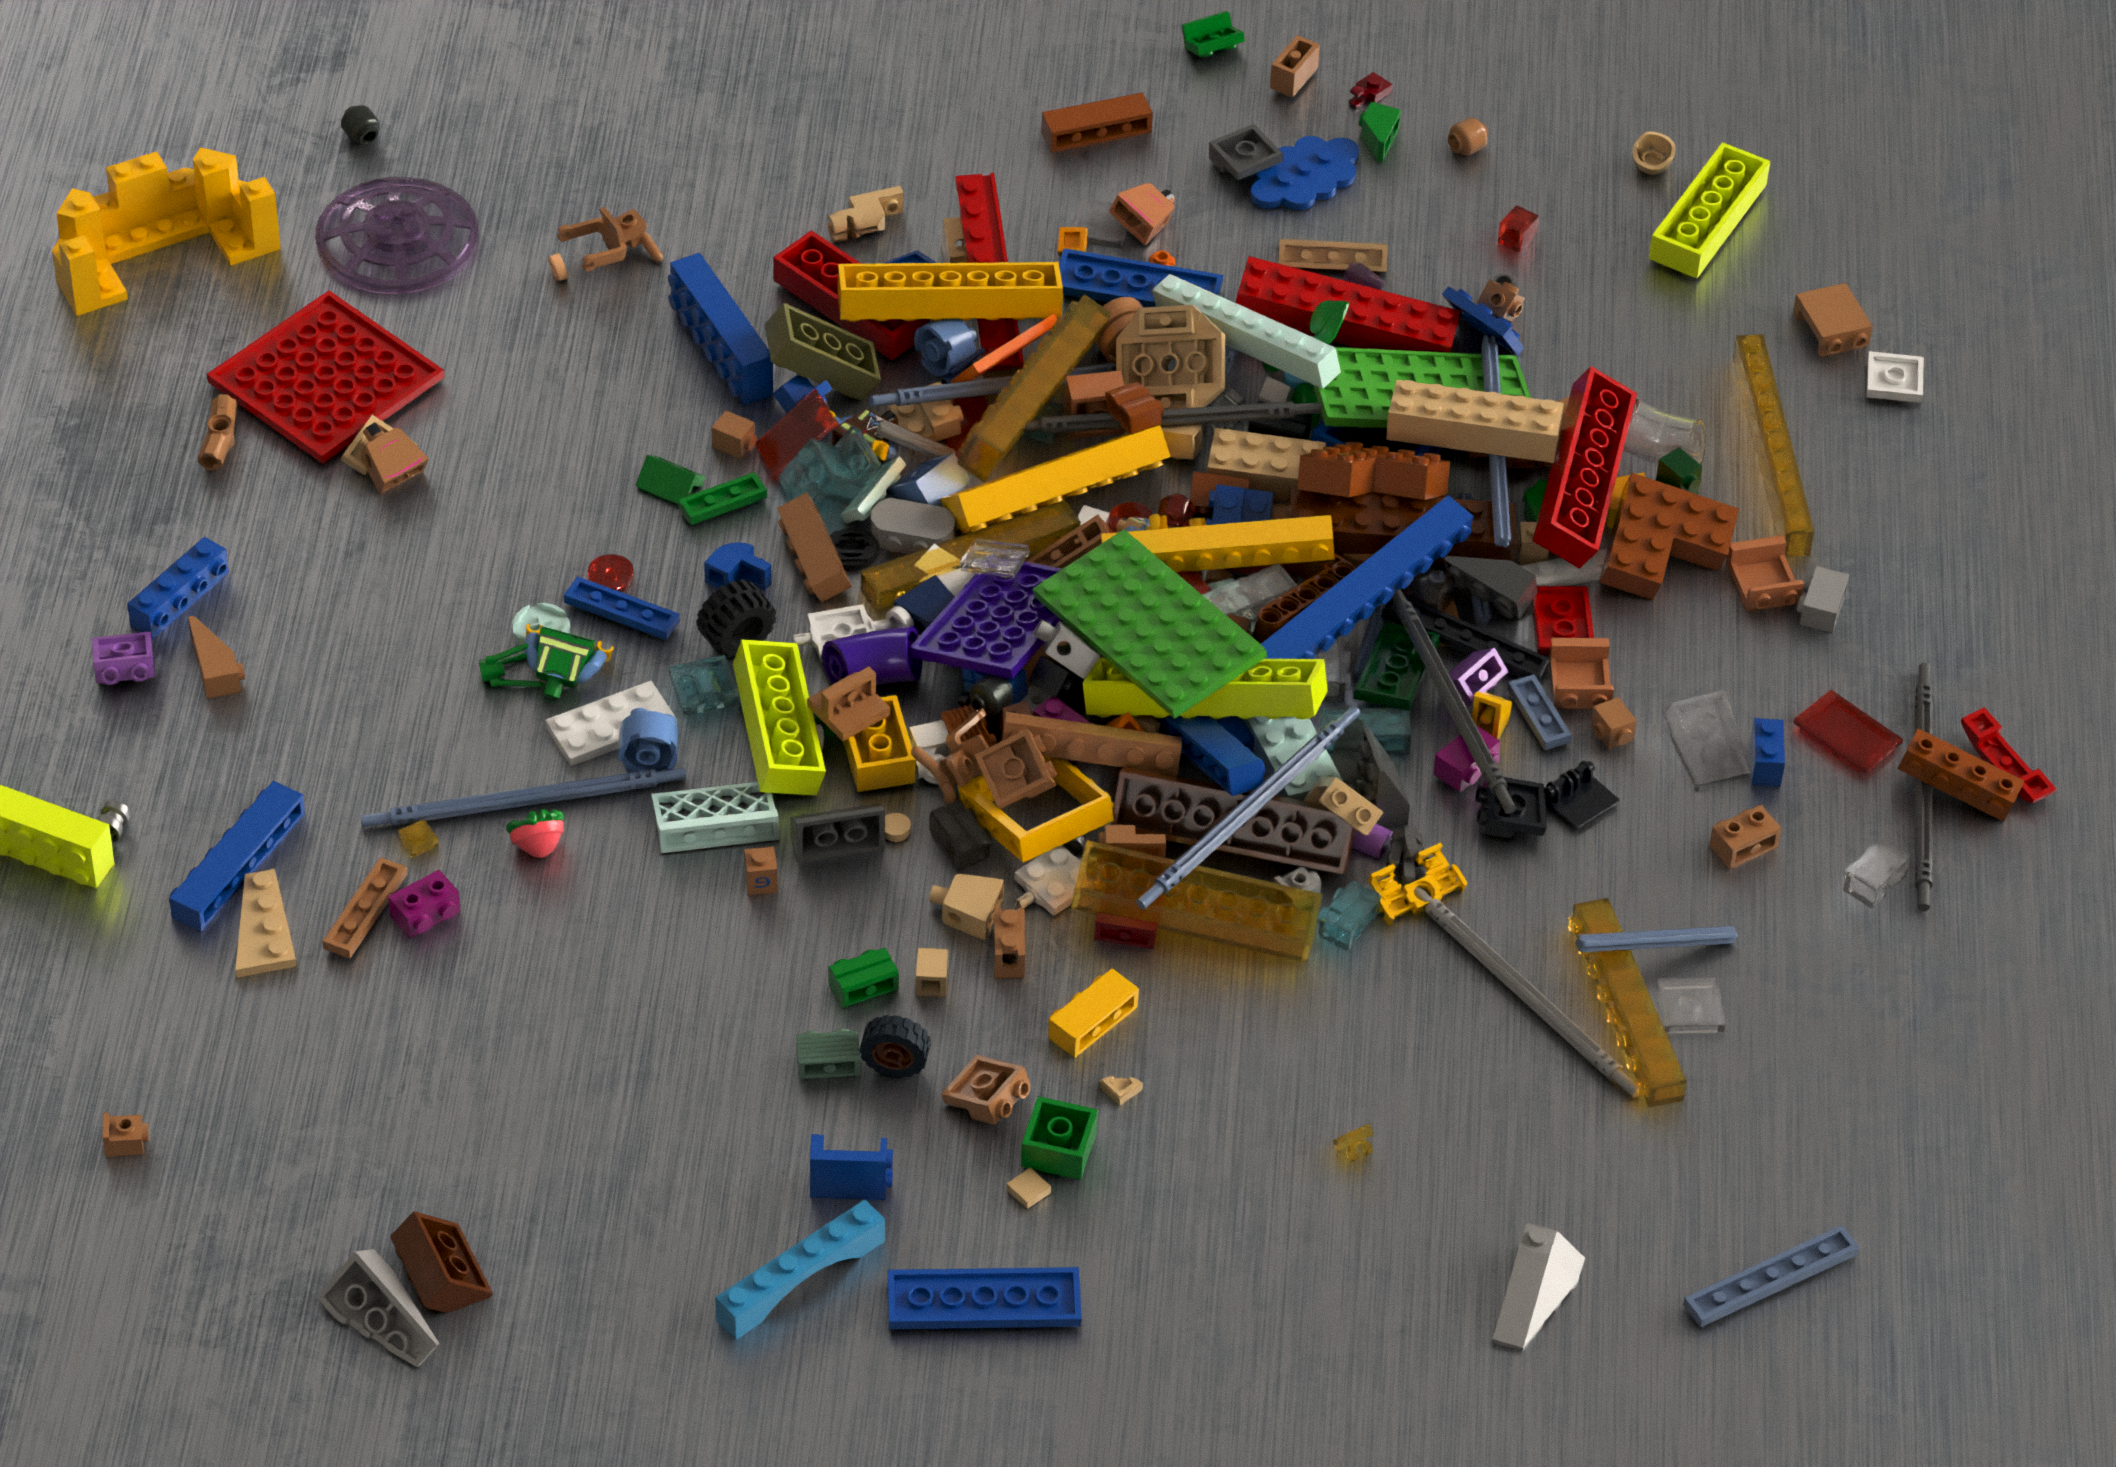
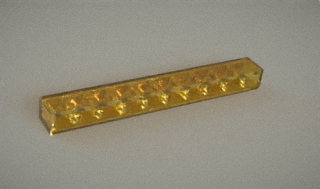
M1736 335L1732 360L1777 536L1783 535L1787 542L1785 557L1808 556L1811 553L1814 528L1764 335Z

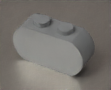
M887 498L878 502L872 509L871 533L876 538L879 549L922 557L935 543L947 553H950L955 545V517L945 507Z

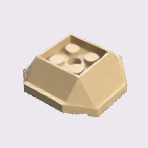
M1193 305L1139 308L1133 315V319L1116 339V371H1121L1124 385L1138 382L1143 387H1147L1150 395L1161 402L1163 409L1206 407L1225 390V334ZM1176 359L1177 365L1175 369L1169 371L1168 365L1170 361Z

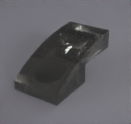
M1363 719L1352 721L1344 729V733L1333 743V763L1343 782H1355V780L1359 779L1357 761L1361 760L1359 741L1363 740Z

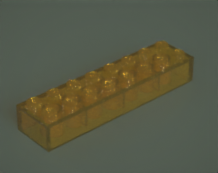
M1085 294L1078 303L1074 300L1064 313L1066 316L1056 321L1051 329L1052 333L1049 336H1044L1037 347L1038 350L1029 355L1023 364L1022 370H1017L1009 382L1010 385L1002 389L995 400L997 402L994 405L990 404L982 415V420L974 424L967 435L968 438L960 447L959 451L962 455L957 464L982 482H986L1023 435L1027 424L1035 420L1064 383L1066 376L1072 373L1094 345L1112 313Z
M1086 840L1071 909L1096 915L1097 912L1154 922L1157 923V929L1307 963L1323 894L1196 866L1167 894L1162 893L1146 909L1142 910L1136 904V900L1154 885V880L1176 860Z

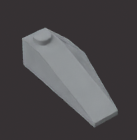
M1526 1223L1493 1335V1344L1523 1351L1542 1329L1544 1322L1552 1312H1556L1561 1306V1301L1577 1286L1585 1257L1558 1231Z
M375 1249L355 1251L316 1295L336 1320L344 1325L348 1324L360 1331L361 1335L368 1339L376 1340L384 1345L388 1351L416 1367H419L439 1345V1342L397 1275Z

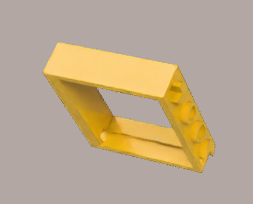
M1043 756L1045 762L1050 760L1056 769L1058 776L1053 778L1054 781L1083 804L1078 808L1026 831L992 803L995 800L982 774L971 779L967 785L957 786L961 810L1023 863L1114 821L1112 811L1114 803L1111 801L1108 792L1103 791L1096 785L1093 779L1086 777L1077 766H1073L1066 759Z

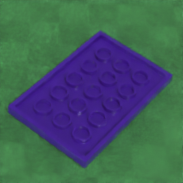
M992 555L909 647L911 656L927 662H936L951 667L973 670L978 673H987L1013 679L1045 643L1033 635V631L1038 623L1044 620L1055 627L1059 621L1063 622L1036 599L1033 593L1034 587L1062 569Z

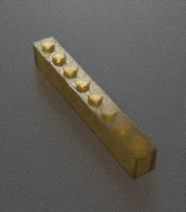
M1066 500L1047 505L937 544L940 548L928 551L930 547L923 548L917 552L861 571V592L875 613L893 608L894 600L934 575L939 576L965 566L977 573L992 555L1026 561L1081 526V521Z
M1609 898L1574 904L1572 917H1569L1568 923L1571 934L1576 935L1577 938L1581 934L1623 932ZM1631 950L1579 952L1581 957H1585L1587 960L1590 979L1595 980L1597 984L1599 1001L1605 1003L1608 1022L1610 1026H1614L1616 1029L1618 1046L1621 1050L1624 1049L1627 1055L1628 1070L1630 1073L1635 1074L1636 1084L1639 1087L1638 1094L1641 1097L1644 1096L1648 1108L1684 1101L1687 1084L1686 1078Z

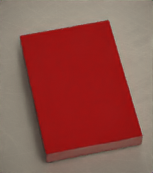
M1537 586L1538 593L1531 602L1537 653L1549 656L1551 638H1594L1588 586Z

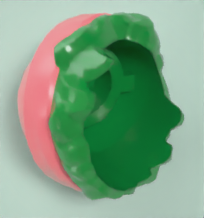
M541 809L539 814L530 811L526 819L510 821L506 825V831L510 834L512 844L518 846L532 857L544 858L552 853L558 845L560 837L564 833L563 821L565 816L562 811L558 810L548 812L545 809Z

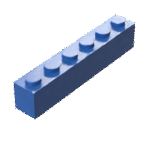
M1172 716L1157 718L1159 719L1158 722L1161 723L1159 733L1182 737L1181 752L1229 795L1234 796L1254 790L1264 782L1265 765L1260 757L1258 758L1248 747H1245L1224 726L1218 724L1210 716H1196L1194 718L1178 716L1175 719Z
M274 780L266 789L261 790L255 802L241 813L239 820L232 828H228L224 832L222 839L216 846L207 851L201 863L190 870L187 878L179 887L173 889L169 897L172 918L202 932L244 884L245 874L255 872L305 815L303 794Z

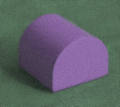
M1378 824L1374 825L1368 835H1363L1357 831L1353 848L1380 859L1390 845V837L1393 831Z

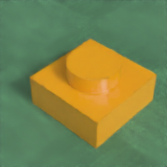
M1059 227L1058 255L1062 256L1064 248L1086 252L1087 228Z

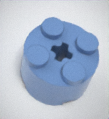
M961 319L932 320L915 331L916 351L921 350L924 357L920 361L925 369L936 377L949 373V370L957 367L975 353L974 342L977 341L976 332L972 327H967Z
M644 708L633 709L631 714L622 721L619 728V761L625 764V769L628 772L655 769L657 772L673 769L678 757V726L676 718L669 714L665 715L656 711H647Z

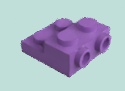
M150 631L92 638L96 684L113 685L125 680L140 682L155 677Z

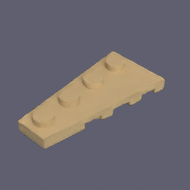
M275 869L245 874L235 968L236 978L297 967Z

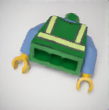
M530 624L526 625L525 643L529 646L524 651L529 667L536 671V678L546 681L543 696L559 700L563 686L576 688L579 683H585L601 669L604 663L611 659L614 647L611 646V649L604 650L601 648L602 641H598L595 649V640L543 627V625H540L539 630L534 631L530 629Z

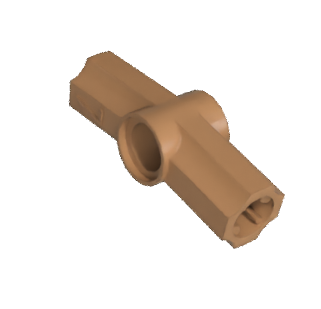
M219 394L218 397L212 399L211 414L207 423L208 432L198 455V464L202 465L206 470L216 471L217 468L222 467L228 450L235 445L234 428L237 401L228 394Z

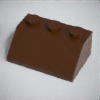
M413 1211L390 1235L396 1248L395 1252L402 1260L407 1271V1277L413 1283L419 1295L418 1299L425 1308L449 1313L488 1299L493 1295L458 1223Z

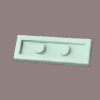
M900 456L882 463L840 516L847 524L855 520L861 522L871 515L873 505L880 502L887 495L886 489L901 478L899 473L907 464Z

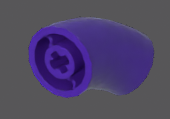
M914 626L898 627L827 641L822 649V665L829 684L833 685L852 673L860 672L867 667H870L876 673V686L919 680L922 673L923 660L913 658L909 649L919 637L917 629Z

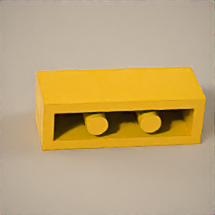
M1113 968L1103 976L1099 975L1087 989L1076 993L1067 1005L1062 1009L1055 1010L1048 1020V1038L1072 1057L1076 1058L1138 1008L1139 988Z

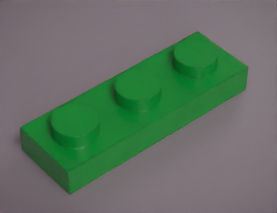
M753 472L678 499V507L690 525H694L767 498V489L756 473Z

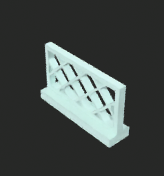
M758 782L651 794L661 853L780 840L779 816L777 809H775L772 793H765L759 799L750 796L751 793L760 792ZM722 796L734 797L730 802L720 799ZM696 799L704 800L699 806L691 801ZM743 801L751 806L744 810L737 805ZM670 802L675 804L670 809L659 805L661 803ZM712 805L721 808L717 813L707 810ZM683 808L691 811L687 817L678 812Z

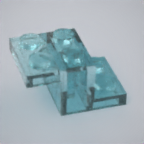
M851 425L835 446L810 438L780 474L778 480L790 500L807 492L816 507L823 498L848 506L881 467V463L860 428Z

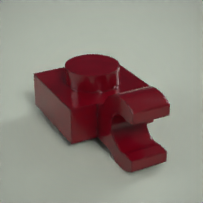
M1372 72L1358 81L1356 86L1350 90V93L1355 96L1349 100V104L1359 108L1368 100L1376 103L1392 93L1393 84Z

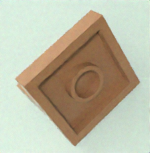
M870 667L860 672H854L807 698V706L842 741L890 715V707L876 694V673Z

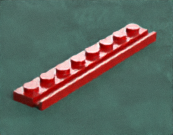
M994 173L984 176L982 174L955 176V188L967 263L1008 262ZM975 318L980 349L985 348L981 358L1019 336L1018 322L1013 318H999L997 320ZM1022 349L988 371L1009 370L1011 367L1023 368Z

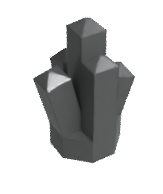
M1402 827L1393 831L1390 837L1391 848L1386 866L1394 864L1395 869L1398 866V880L1401 883L1410 884L1415 879V866L1423 867V865L1419 866L1416 862V856L1418 852L1425 849L1422 845V835L1416 828Z

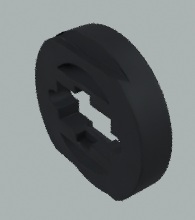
M848 528L834 531L829 535L844 570H861L870 566L877 557V540L871 532ZM839 545H864L865 550L848 552V550H839Z

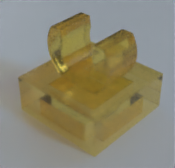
M1368 1123L1334 1139L1333 1143L1337 1151L1347 1148V1157L1351 1162L1359 1159L1356 1153L1357 1147L1363 1149L1365 1156L1373 1153L1371 1143L1365 1139L1373 1136L1374 1133Z

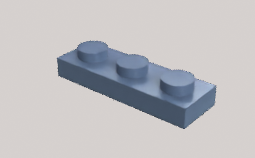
M1535 674L1508 682V692L1544 750L1571 743L1572 734Z

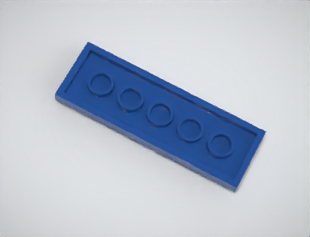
M1065 248L1059 262L1064 295L1110 302L1120 297H1132L1138 300L1143 308L1156 307L1152 289L1169 274L1218 296L1223 284V275Z
M1079 1267L888 1270L889 1329L1081 1327Z

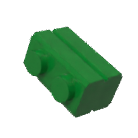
M885 947L876 951L869 949L858 957L849 960L839 959L833 965L828 966V982L840 1006L844 1008L899 989V972Z

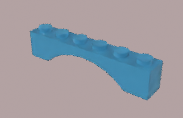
M866 1200L861 1201L716 1296L717 1322L737 1340L761 1324L783 1297L812 1274L838 1261L861 1258L884 1243L885 1218Z

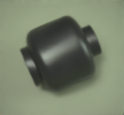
M364 105L351 106L345 111L341 119V128L352 143L368 145L377 139L380 131V122L369 107Z
M992 674L971 686L969 692L971 707L978 711L983 708L987 713L985 717H993L998 714L1004 707L1010 706L1012 703L1013 688L1010 682L1001 676Z

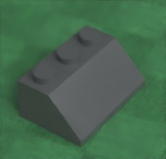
M881 804L861 805L790 817V838L797 863L885 850V807Z

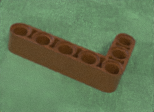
M1334 553L1335 560L1284 564L1306 581L1258 611L1253 638L1260 644L1355 570L1356 567L1336 553Z

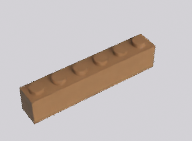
M1006 712L1002 741L1028 728L1034 736L1039 735L1046 747V751L1042 752L1043 756L1123 768L1130 767L1177 775L1182 737Z

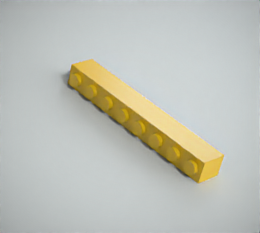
M1331 515L1128 532L1174 572L1335 560ZM1119 532L1101 534L1102 543Z

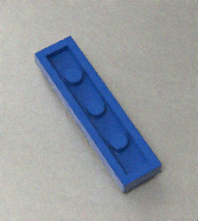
M578 576L564 594V603L664 640L669 638L680 622V613Z

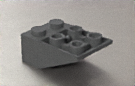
M1446 556L1444 559L1447 577H1449L1448 581L1459 589H1463V587L1473 592L1472 595L1476 599L1480 597L1481 602L1484 604L1489 600L1490 603L1497 606L1496 610L1507 618L1513 616L1519 620L1538 593L1536 575L1513 561Z
M1368 727L1364 728L1363 740L1359 741L1361 760L1357 761L1359 779L1355 780V791L1383 811L1376 824L1385 828L1408 825L1410 804L1395 764Z

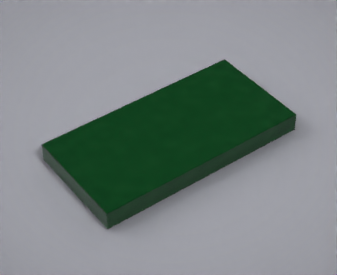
M1390 623L1383 624L1354 688L1353 699L1410 710L1427 669L1404 626ZM1426 631L1435 649H1437L1440 634Z

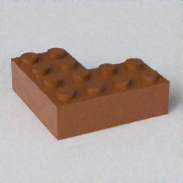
M1346 442V445L1335 444L1334 447H1323V450L1311 449V453L1300 455L1297 489L1343 497L1376 492L1426 500L1447 495L1450 461L1441 460V455L1432 453L1414 456L1415 451L1399 449L1398 452H1388L1389 447L1374 445L1372 448H1363V443Z
M1632 473L1622 491L1599 583L1653 600L1662 585L1669 555L1719 571L1728 556L1739 508Z

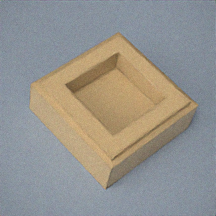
M1030 1167L1009 1181L1006 1190L1028 1209L1051 1193V1186Z

